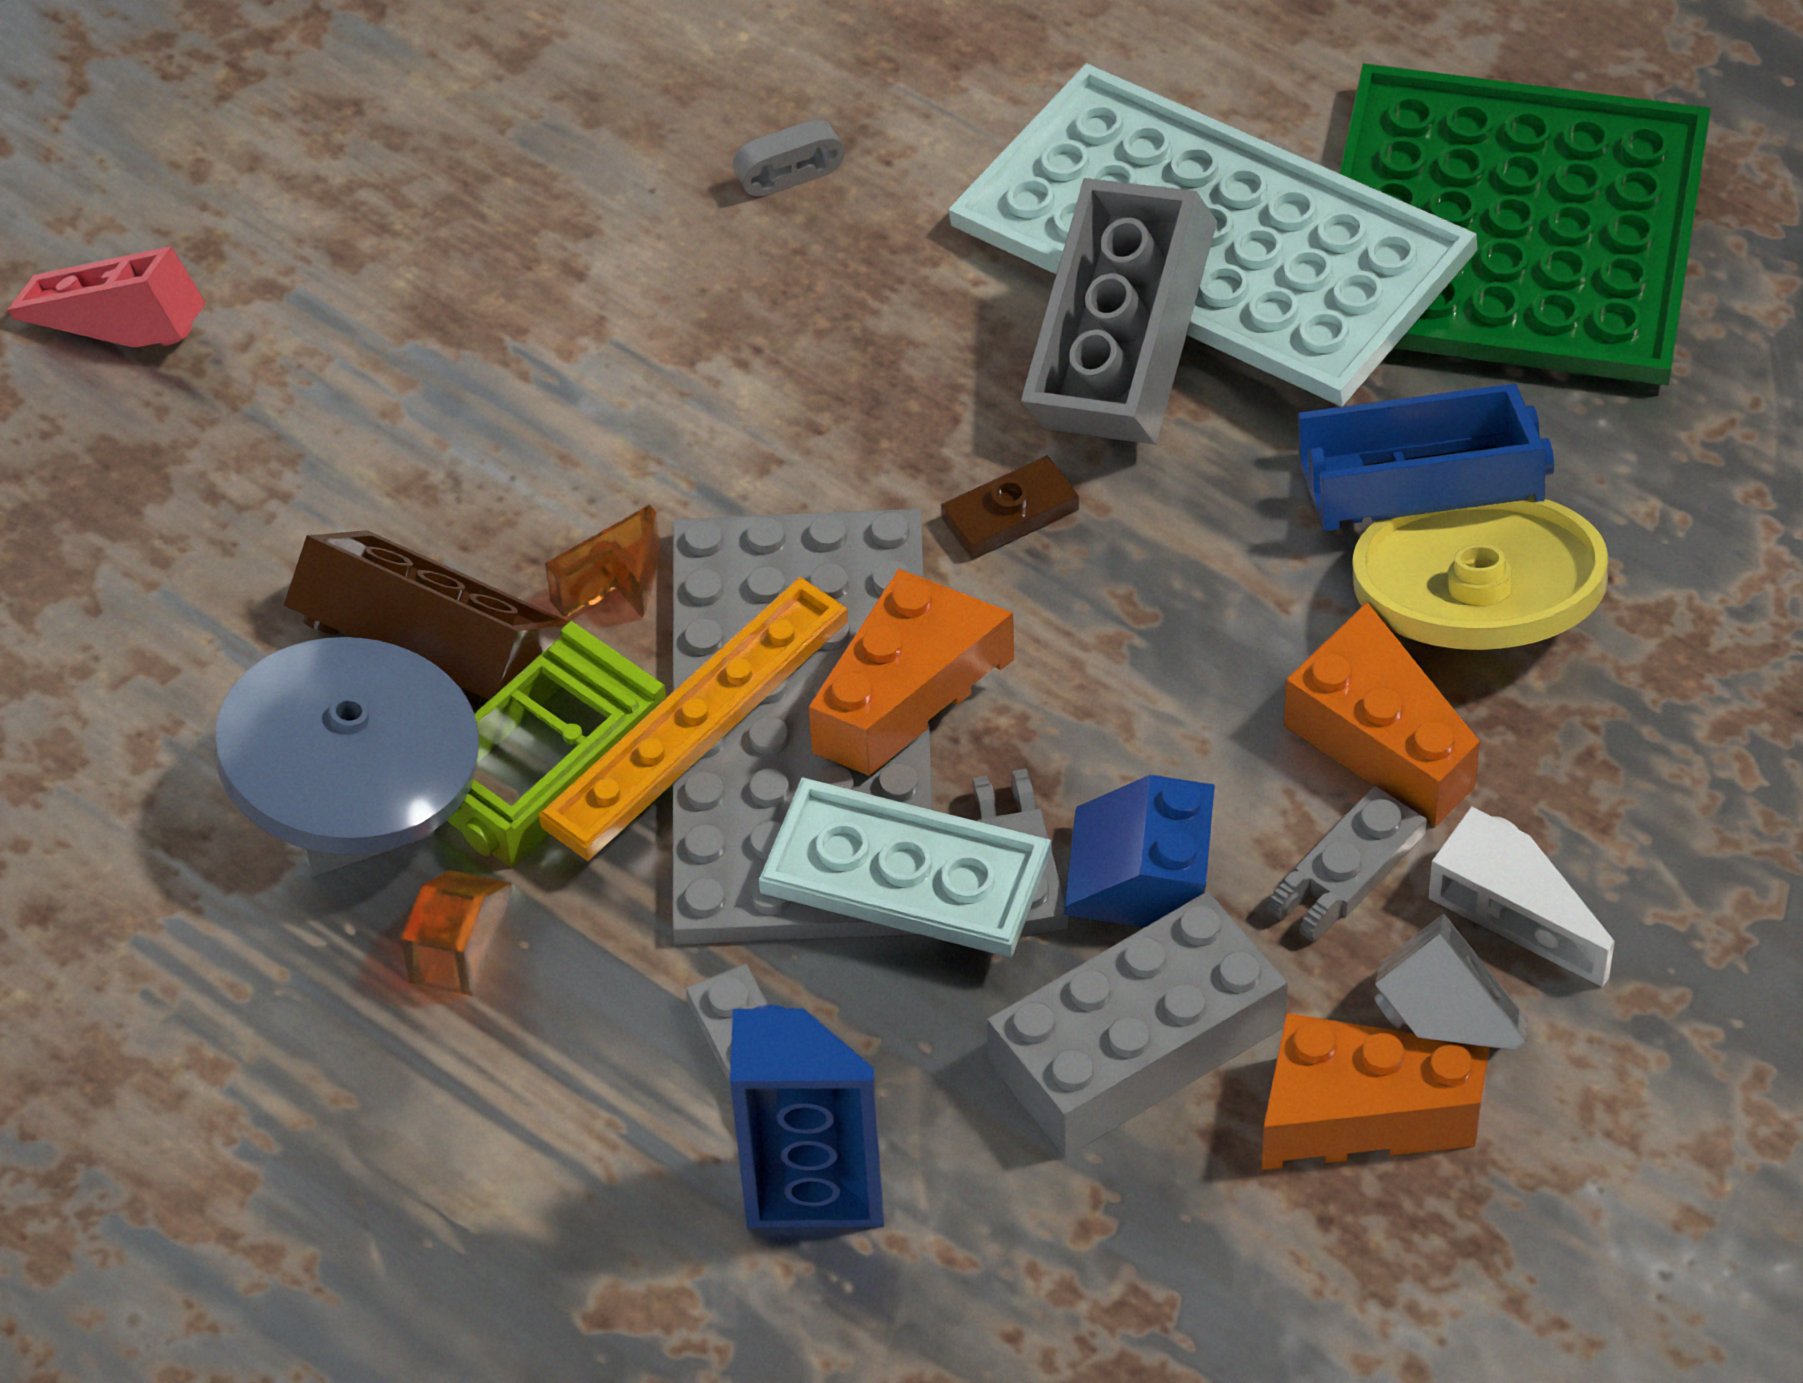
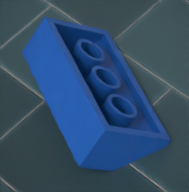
M766 1004L754 1009H733L730 1088L747 1228L884 1227L874 1068L804 1008H784L779 1005Z

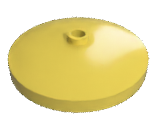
M1528 495V500L1376 520L1360 536L1353 552V585L1361 606L1368 602L1385 625L1399 635L1418 642L1454 649L1488 650L1510 648L1556 636L1586 619L1602 601L1608 584V552L1606 544L1597 529L1577 512L1547 499L1535 502L1533 495Z

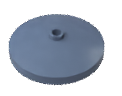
M352 637L323 638L281 649L253 665L236 681L225 697L219 711L216 723L215 756L220 780L234 805L251 822L268 834L284 842L316 852L345 855L370 854L387 851L414 842L444 824L457 811L469 793L475 778L479 734L473 709L462 690L443 670L429 660L405 648L378 640Z

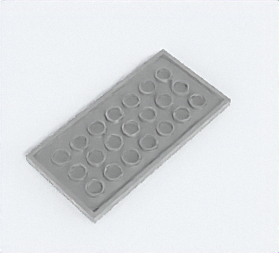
M921 509L673 519V691L799 577H802L845 606L848 611V622L673 783V935L675 945L918 935L913 932L761 894L759 878L802 777L933 810L929 721L928 729L868 776L812 753L808 708L897 570L902 569L924 578Z

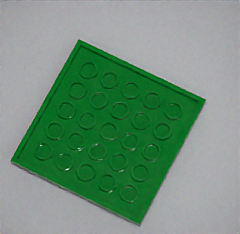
M1363 63L1339 174L1477 234V251L1393 348L1669 386L1711 108Z

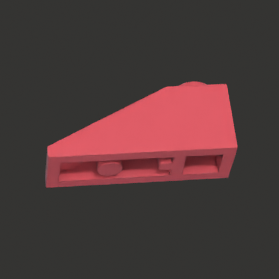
M172 246L35 274L7 310L15 320L136 348L156 343L169 346L181 341L190 333L192 322L206 302Z

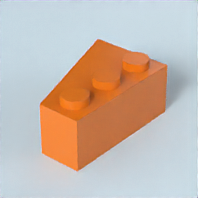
M1286 1013L1263 1129L1261 1170L1283 1168V1161L1324 1156L1325 1163L1347 1161V1154L1386 1149L1389 1150L1390 1156L1475 1147L1485 1091L1490 1047L1418 1038L1414 1033Z

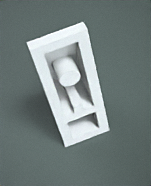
M1471 807L1432 860L1428 899L1603 987L1609 979L1615 942L1530 835L1518 830L1513 823L1502 817H1492Z

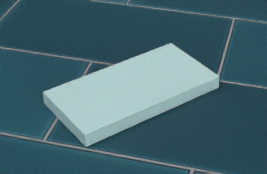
M802 777L759 878V888L761 894L1012 958L1051 855V840Z

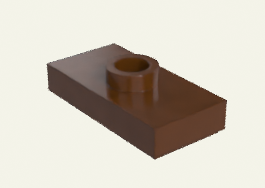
M1046 455L942 503L941 518L970 557L974 559L1079 510V495L1049 456Z

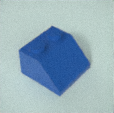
M1148 775L1077 806L1074 815L1063 915L1147 927L1205 892L1215 784Z

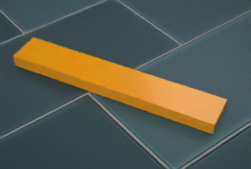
M799 577L539 813L541 828L589 861L848 622L847 608L802 577Z

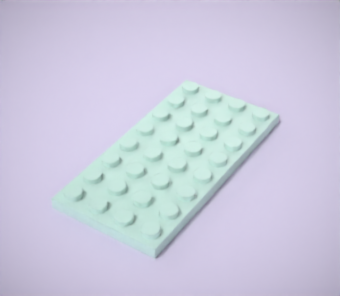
M1087 63L948 209L951 226L1057 274L1084 178L1197 191L1217 220V225L1186 335L1343 407L1477 251V234Z

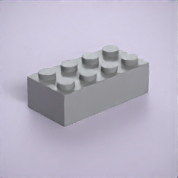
M1090 178L1083 179L1021 398L1023 405L1043 429L1156 445L1217 225V220L1197 191Z
M1207 891L988 1018V1063L1066 1158L1284 1028L1288 982L1211 893Z

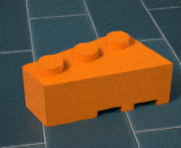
M898 569L808 707L812 753L870 776L924 733L928 729V721L951 702L956 705L960 704L971 695V686L994 667L1001 671L1014 660L1013 612Z
M1368 602L1286 679L1284 726L1371 785H1375L1425 817L1427 822L1433 827H1436L1475 788L1480 741Z

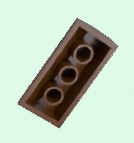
M368 530L306 535L284 602V606L305 615L303 623L315 630L328 634H338L340 631L353 638L378 640L405 648L424 657L443 670L459 687H462L461 690L468 701L483 706L561 637L560 630L570 622Z

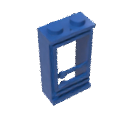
M1516 383L1298 412L1299 465L1324 531L1339 529V521L1351 519L1353 523L1363 522V518L1371 517V520L1375 521L1528 500V495H1533L1535 502L1545 501V476L1553 475L1554 455L1551 442L1548 438H1540L1536 409L1533 405H1525ZM1494 446L1496 447V448H1493V449H1486V450H1479V451H1471V452H1464V453H1456V454H1449V455H1442V456H1434V457H1427V458H1419V459L1405 460V458L1428 456V455H1435V454H1442V453H1450V452H1457V451H1465V450H1472V449H1479V448H1487V447H1494ZM1391 460H1394V462H1390V463L1375 464V465H1368V466H1364V465H1363V464H1368V463H1376V462H1383V461H1391Z

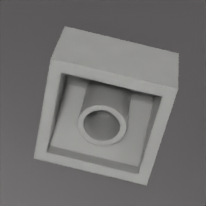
M1444 913L1380 962L1375 985L1380 993L1374 999L1384 1015L1397 1029L1400 1030L1407 1024L1418 1038L1516 1050L1526 1042L1528 1018Z

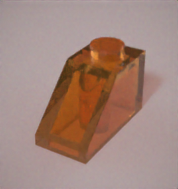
M449 870L421 885L400 938L409 983L472 996L512 894V883Z

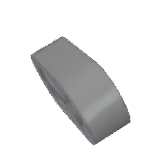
M817 119L746 143L734 156L732 167L744 190L751 196L761 197L831 173L844 159L845 148L833 126L825 120Z

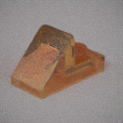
M648 505L545 563L550 601L563 617L584 606L597 603L615 588L641 617L646 615L661 553L656 511Z

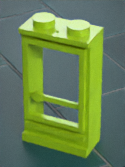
M570 621L560 630L561 637L474 715L479 734L477 763L531 714L562 734L567 744H576L577 746L512 806L474 779L465 800L447 820V822L463 833L467 842L477 852L484 856L493 854L511 868L549 834L540 826L539 813L666 699L665 685L573 621ZM563 687L607 719L589 736L585 737L582 735V729L579 725H567L541 705Z

